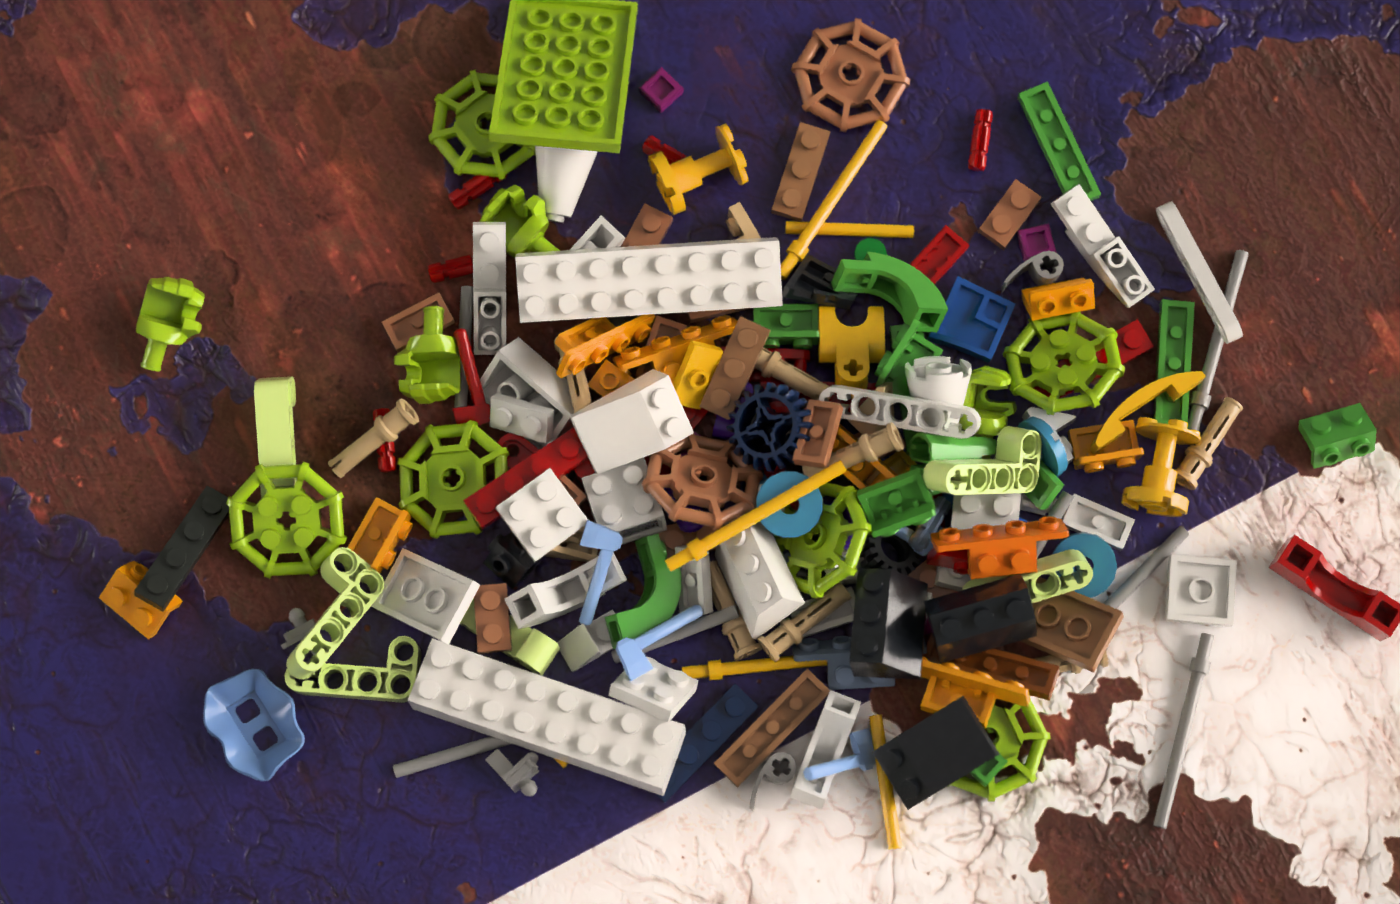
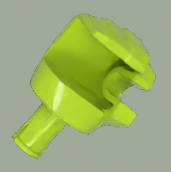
M513 185L507 189L501 188L484 208L480 222H506V253L511 257L515 258L516 253L560 251L544 238L549 221L546 217L545 201L541 197L533 195L526 201L523 189Z
M171 277L151 278L149 280L136 324V332L148 339L144 357L140 364L141 367L160 372L167 345H183L188 338L200 333L202 324L195 321L198 311L203 307L205 294L195 288L192 281Z
M439 306L423 308L424 334L410 337L406 348L394 356V365L404 366L407 371L406 379L399 380L400 392L405 397L414 399L419 404H431L436 401L446 400L450 396L458 394L461 390V361L454 337L443 335L444 308Z
M985 365L971 372L963 406L974 408L981 418V425L974 434L975 437L993 439V436H998L1000 431L1008 426L1007 417L1014 414L1017 410L1015 401L990 400L987 396L988 390H1001L1010 387L1012 378L1006 371ZM964 414L960 418L959 424L962 425L963 430L973 426L972 422L967 421V415ZM991 455L982 456V459L991 458Z

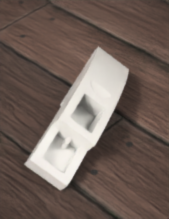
M1080 184L1074 186L1050 203L1066 226L1067 230L1065 233L1103 283L1127 308H1130L1155 290L1121 238L1113 235Z
M473 222L474 355H496L498 350L506 346V222Z

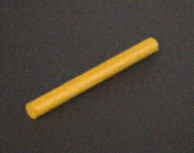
M786 221L785 234H801L809 222ZM824 222L816 235L914 238V225Z
M882 714L869 716L874 751L886 744ZM875 757L888 850L899 849L902 846L893 785Z

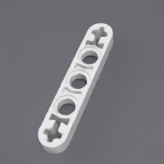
M1172 201L1157 207L1158 219L1220 336L1226 344L1243 337L1242 329L1177 207Z
M832 385L824 389L818 399L819 401L830 402L827 400V397L832 396L835 392L837 393V399L848 401L851 399L850 394H852L854 397L851 405L841 404L843 407L841 418L884 426L893 422L896 428L960 439H967L973 436L981 425V418L978 412L968 406L843 385ZM862 397H868L874 401L875 411L873 414L866 415L860 411L859 401ZM894 403H902L906 406L908 415L905 420H897L892 416L891 406ZM927 408H933L939 412L940 422L938 425L930 426L924 421L923 413ZM948 411L952 412L949 417L951 419H960L964 414L967 415V421L972 422L973 426H969L964 431L961 424L951 422L948 425L949 429L945 428L948 420Z

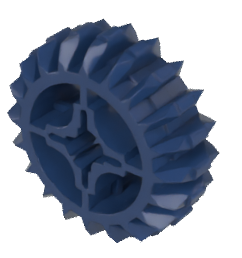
M768 382L765 389L759 384L755 385L754 394L747 390L743 391L745 402L734 401L735 406L739 408L738 412L728 413L730 418L735 419L734 424L726 426L728 431L735 433L728 441L730 444L737 445L733 452L737 456H743L742 462L744 464L750 465L753 463V468L759 471L765 467L766 471L774 472L776 466L781 470H786L788 466L787 460L795 464L792 458L795 448H797L798 438L805 439V441H810L811 439L810 436L800 433L801 428L811 429L814 426L811 422H803L804 417L811 415V410L805 409L808 401L804 398L798 399L799 391L795 389L789 391L788 386L782 383L776 387L775 383ZM783 402L791 414L777 415L776 410L771 408L770 403ZM757 412V418L755 422L751 424L752 418ZM771 421L775 422L774 428H771L769 425ZM767 427H770L773 431L771 433L766 432ZM792 429L790 437L785 443V435ZM764 439L772 452L760 453L751 440Z

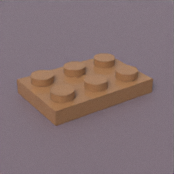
M1038 577L1036 583H1044L1047 580ZM1075 591L1032 603L1036 617L1037 636L1021 640V642L1094 673L1124 618L1123 611Z

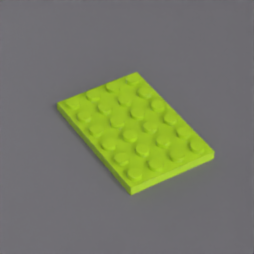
M510 0L489 129V142L620 153L638 2L619 0Z

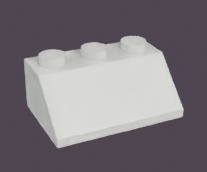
M518 337L498 350L480 378L486 403L490 405L491 397L496 393H500L554 409L553 439L545 444L525 438L538 449H541L573 427L569 416L574 414L567 379L565 377L560 379L556 375L557 370Z
M761 521L716 546L714 556L752 639L759 638L805 604L773 534L761 524Z

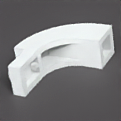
M614 552L600 597L606 595L605 592L627 581ZM598 557L562 576L549 581L530 584L505 598L504 600L518 629L550 621L582 607Z
M832 690L829 691L793 785L790 798L822 810L834 774L809 781L804 778L803 771L807 767L841 757L861 705L860 701Z

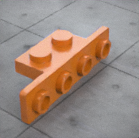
M1047 516L1032 522L1012 520L1008 521L1005 525L997 526L977 524L970 529L943 528L939 532L931 533L930 538L936 552L967 549L968 575L971 579L1037 572L1036 541L1068 538L1069 530L1062 519Z

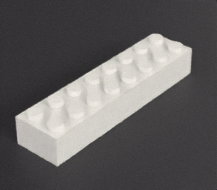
M777 237L516 253L515 256L520 323L783 306L780 246Z
M433 638L408 698L410 706L416 711L661 796L665 794L686 735L684 724L672 720L668 723L637 708Z

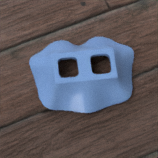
M245 670L208 688L204 697V725L207 732L222 743L226 762L238 773L255 780L268 781L274 776L279 767L302 748L305 737L297 724L293 698L275 686L262 670ZM248 699H254L260 709V714L248 723H243L236 713V708ZM269 726L277 735L278 741L265 751H260L253 737L256 733Z

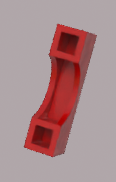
M1295 534L1284 542L1268 567L1378 641L1391 637L1400 623V603L1380 590L1367 588L1347 578L1327 562L1321 551Z

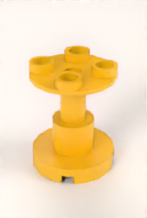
M726 123L715 127L720 150L695 161L691 156L669 164L661 151L648 156L652 174L657 173L656 185L669 211L673 212V215L686 210L683 194L702 186V178L729 167L739 185L742 186L749 182L744 169L747 167L745 157L740 149L734 150L731 144L734 141L733 135Z
M1138 418L1135 431L1144 437L1156 440L1152 465L1145 466L1141 486L1125 487L1121 503L1138 511L1139 505H1141V507L1147 509L1146 513L1166 517L1186 515L1189 500L1180 494L1174 493L1177 471L1172 469L1176 444H1198L1201 441V433L1196 430L1187 429L1188 423L1182 420L1169 419L1168 424L1158 423L1157 420L1152 418Z

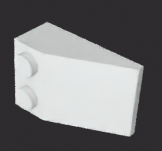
M655 369L650 370L569 416L596 474L667 449L694 433L669 375Z

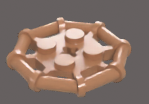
M855 18V21L824 29L818 27L814 29L811 39L798 60L792 63L791 71L795 73L803 101L802 109L840 128V132L872 124L877 120L884 123L887 122L903 91L910 86V78L906 76L898 48L899 41L896 38L891 39L861 22L862 19ZM853 35L852 41H848L847 44L844 45H833V43L830 41L832 39ZM859 35L880 48L875 51L859 42ZM820 46L824 47L827 52L820 64H812L811 61ZM884 55H888L893 74H886L884 69H882L880 58ZM852 68L857 69L856 75L859 77L857 80L852 79L849 81L845 79L846 75L842 73L844 69L850 71ZM808 74L818 75L822 90L815 95L813 94ZM882 84L892 85L881 104L875 97ZM828 98L843 107L842 115L820 102ZM869 103L873 108L872 111L849 116L851 107L859 108L863 104Z
M693 433L667 449L648 455L649 464L642 487L644 492L651 494L669 514L668 518L674 522L677 520L711 526L713 530H718L723 525L756 508L758 486L763 478L762 470L754 469L753 464H744L742 462L743 456L734 454L733 451L736 445L730 444L729 441L703 437ZM685 449L688 451L687 455L681 457V454L675 455ZM730 458V460H731L738 468H736L734 465H733L732 468H731V467L727 464V460ZM663 464L671 468L670 474L660 475ZM700 475H705L708 481H702L698 478ZM738 481H745V492L736 488ZM663 488H671L677 502ZM732 501L736 503V505L720 511L726 502ZM693 505L707 508L709 512L686 508V506Z

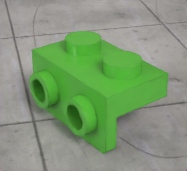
M783 304V306L753 308V322L771 330L764 348H780V345H793L794 349H810L812 345H818V304Z
M1361 403L1299 420L1298 429L1311 450V464L1315 469L1331 466L1337 462L1354 457H1362L1375 450L1377 430Z
M920 468L857 490L858 499L869 524H871V535L873 538L894 535L900 528L911 524H924L936 515L935 502L924 482L923 473Z

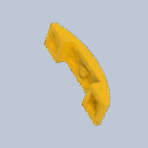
M1203 371L1178 373L1158 379L1139 389L1121 403L1109 416L1094 438L1090 450L1095 454L1121 437L1126 429L1120 421L1166 391L1171 399L1175 401L1199 385L1206 378V375Z

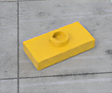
M693 340L690 341L673 383L682 406L700 410L701 407L699 406L724 352L720 347Z

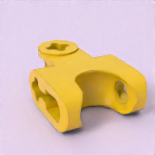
M820 305L818 311V362L835 363V385L867 389L870 363H880L885 354L883 306H869L865 322L859 326L850 327L840 323L836 317L835 307Z

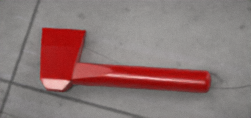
M460 328L454 331V337L473 405L452 408L456 424L467 423L469 420H473L480 426L490 421V404L486 403L467 331L464 328Z

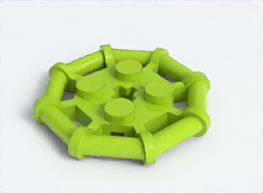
M475 69L469 71L470 74L443 94L439 93L435 97L436 108L432 132L428 135L429 142L438 148L454 168L455 174L459 176L462 174L481 175L503 180L512 170L530 157L536 156L535 146L516 144L522 148L501 162L499 155L513 144L489 142V130L480 128L482 126L481 119L491 120L495 94H487V91H482L480 86L496 87L498 75L479 73ZM474 87L475 93L461 103L455 101ZM448 110L456 112L454 126L445 129ZM456 137L465 147L461 156L447 141L448 139ZM473 154L482 158L492 156L495 164L469 161Z
M1080 312L1034 321L1031 318L1028 319L1029 323L1010 346L1005 347L1003 356L1007 360L1009 375L1012 378L1009 388L1012 394L1025 398L1044 409L1047 415L1053 416L1055 412L1089 406L1096 408L1099 406V401L1125 372V367L1121 364L1116 341L1118 334L1114 328H1106ZM1069 325L1068 331L1059 329L1053 331L1050 335L1045 331L1046 329ZM1080 327L1098 338L1089 341L1078 335L1077 329ZM1036 335L1040 342L1031 352L1023 351ZM1102 348H1105L1107 364L1098 363L1096 352ZM1069 359V362L1072 364L1070 366L1063 365L1061 368L1057 367L1058 360ZM1020 363L1030 364L1032 375L1023 378ZM1096 375H1101L1102 378L1093 389L1089 388L1088 385ZM1039 386L1051 393V395L1048 397L1035 390L1034 387ZM1074 390V393H1081V395L1059 399L1060 396L1065 395V391Z
M473 420L461 424L442 426L430 424L426 426L425 432L403 458H398L397 461L400 474L401 501L398 503L400 510L408 511L411 517L429 532L430 537L435 539L444 535L475 533L478 535L482 533L483 530L467 509L463 500L487 485L486 466L494 463L495 479L508 471L507 457L510 454L507 447H501L478 427V423ZM462 436L460 443L457 445L442 446L440 442L442 438ZM471 441H476L489 454L479 458L469 449ZM432 444L434 448L430 453L432 456L422 464H417L416 461ZM413 470L419 472L420 491L414 494ZM456 470V474L460 476V481L457 482L456 486L452 487L450 483L445 482V479L451 476V471ZM424 499L429 501L436 508L434 518L423 510L418 503ZM463 511L467 518L464 521L444 522L446 513Z
M303 462L296 465L277 466L259 464L255 466V471L234 495L227 498L226 505L229 506L232 539L229 545L232 550L236 549L261 570L266 578L309 574L312 577L318 574V569L323 561L341 544L346 543L347 536L344 535L342 499L344 496L341 491L335 490L309 467V463ZM297 478L294 486H275L272 479ZM304 480L324 498L317 501L315 498L307 495L306 491L302 488ZM263 483L267 490L265 495L256 504L246 501ZM325 506H329L331 529L322 527L320 509ZM242 510L251 512L253 517L254 531L245 535ZM285 511L289 512L290 517L296 518V522L291 523L290 528L284 527L278 521V518H281ZM317 536L327 538V541L311 557L307 547ZM258 539L265 548L272 551L270 560L263 556L249 542ZM299 553L303 560L302 562L276 563L279 554Z
M828 482L820 486L818 489L822 496V513L818 523L808 533L797 538H782L773 534L782 555L785 549L790 552L791 557L788 556L789 562L787 565L799 591L809 594L813 599L822 598L827 590L849 575L854 576L858 571L856 566L866 537L871 533V524L867 523L857 496V489L854 486L844 487ZM824 496L836 498L831 506L823 504ZM787 505L784 513L793 514L797 510ZM846 507L853 521L852 524H849L843 517L842 512ZM820 531L819 539L815 543V541L811 540L812 536ZM853 535L844 559L841 555L848 536ZM836 564L839 566L821 578V572L824 569H832ZM800 568L808 570V580L796 577Z
M1031 698L1028 707L1014 704L1010 709H1006L994 704L986 726L988 733L995 732L997 738L993 740V744L999 754L1008 761L1003 768L1012 765L1019 773L995 783L994 777L986 787L982 786L977 780L966 776L950 785L987 798L988 802H995V798L1027 783L1033 784L1037 780L1035 775L1047 740L1051 739L1050 732L1046 731ZM1020 708L1032 733H1023L1014 715ZM1023 741H1033L1024 766L1017 759Z

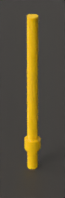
M880 120L875 122L799 238L793 240L787 248V256L781 263L782 280L788 278L797 262H802L809 252V244L887 129V125Z
M839 460L701 540L697 537L687 543V548L665 560L668 568L672 572L693 559L696 561L708 555L707 551L847 472L842 461Z
M793 656L779 657L777 662H774L771 658L721 663L720 659L707 661V664L684 666L681 667V670L694 679L709 677V681L721 680L723 676L826 666L827 660L796 662Z

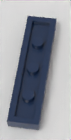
M736 684L686 733L664 796L656 794L664 803L759 708Z

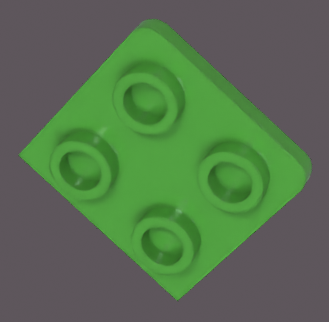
M914 319L910 326L904 323L891 346L895 351L891 353L887 350L877 366L878 368L874 375L879 378L875 387L885 382H892L893 394L910 397L905 375V364L908 362L913 366L914 359L941 356L943 349L916 333L920 321Z

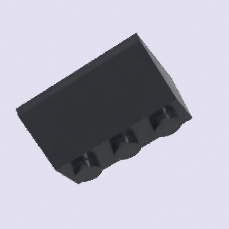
M858 568L849 658L854 677L921 679L926 610L923 601H926L928 596L927 583L892 569Z
M1021 574L923 601L940 664L1037 636L1036 617L1031 597Z

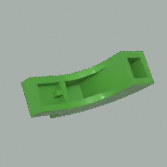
M867 252L864 260L841 259L831 281L834 292L868 293L887 300L899 311L904 323L910 326L914 319L920 321L916 332H937L948 311L942 294L927 276L908 263L885 254Z
M659 533L635 540L645 580L640 600L627 611L604 617L613 649H616L617 642L626 637L634 639L670 619L678 605L682 582L681 569L679 567L671 572L665 562L667 549L664 542L660 540Z

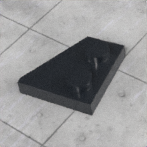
M807 254L786 284L782 296L849 310L860 293L834 292L831 281L837 269Z

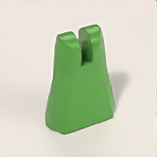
M925 432L916 433L910 439V457L913 461L926 464L911 465L910 471L920 468L923 473L925 466L932 460L982 459V456L996 454L997 441L987 437L971 436L967 439H960ZM929 489L932 496L941 493L940 491Z

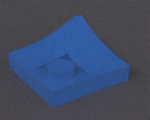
M957 276L945 300L948 311L938 331L929 332L926 340L956 349L989 363L1016 304Z

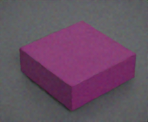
M661 67L639 88V92L662 113L684 93V88Z
M1049 223L1017 231L1016 234L1024 262L1044 251L1056 252Z

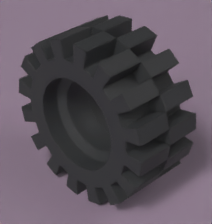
M870 533L866 537L860 557H864L860 564L862 568L868 566L872 569H892L908 576L919 566L921 561L918 559L922 555L915 552L908 542L896 535L873 538ZM882 541L891 544L896 549L899 557L898 562L890 560L884 554L881 548Z

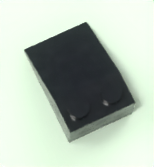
M964 696L872 752L907 810L999 755L998 750Z

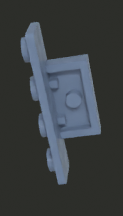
M837 636L832 640L804 638L799 645H792L793 658L796 662L827 660V685L829 690L895 686V678L854 677L849 663L851 637ZM924 638L923 654H926L927 645Z

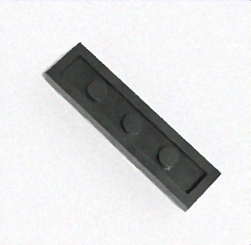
M209 486L205 487L134 590V596L162 612L166 609L229 516V506L226 505L227 496Z

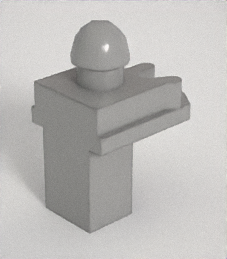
M293 608L289 612L290 623L292 622L295 628L283 634L286 642L280 645L282 650L302 640L316 623L314 618L307 621L304 617L305 613L299 608Z
M498 748L485 759L515 793L521 789V792L526 796L536 794L537 785L534 780H530L539 772L536 765L538 755L535 752L528 753L515 766L510 763Z

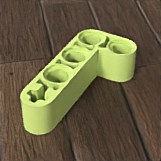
M294 377L259 378L254 384L259 464L264 466L296 465L292 408L296 404ZM297 478L272 479L275 486H294ZM263 483L260 485L261 498L267 492Z
M1006 426L998 435L995 459L932 460L924 468V482L928 489L953 495L1031 492L1036 487L1039 478L1042 447L1040 434L1034 430Z
M342 547L336 549L321 565L320 572L322 578L340 594L289 655L287 669L297 679L309 678L324 665L384 589V580L380 573L372 569L365 560L349 548ZM334 561L342 563L345 572L337 570ZM360 582L369 586L370 594L365 593L360 588ZM340 606H345L349 609L351 618L341 613ZM320 630L327 631L331 635L332 641H325L321 637ZM311 650L315 654L306 665L303 660L305 655Z
M1070 549L1037 559V572L1023 573L1021 576L1028 587L1032 603H1036L1087 586L1092 580L1093 570L1080 551ZM1074 566H1076V570H1077V571H1075V572H1073V567H1074ZM1056 571H1059V573L1061 574V577L1058 576V574L1056 573ZM1043 574L1050 575L1046 582L1036 583L1039 576ZM1013 575L972 579L963 586L962 590Z
M473 598L460 625L476 634ZM510 615L512 651L503 653L533 673L542 676L559 652V645L535 628L518 629L513 617Z
M399 636L390 643L387 668L324 663L320 669L310 676L318 678L319 688H317L318 684L315 681L310 680L303 681L302 686H300L288 669L285 672V682L289 688L301 695L408 702L421 667V649L411 637ZM407 644L411 645L414 650L413 656L407 661L398 660L397 650L399 647ZM333 673H342L343 684L337 689H330L327 686L328 677ZM367 675H373L377 678L376 687L369 692L362 691L360 688L361 680ZM403 677L410 680L409 690L404 694H396L393 689L395 681Z

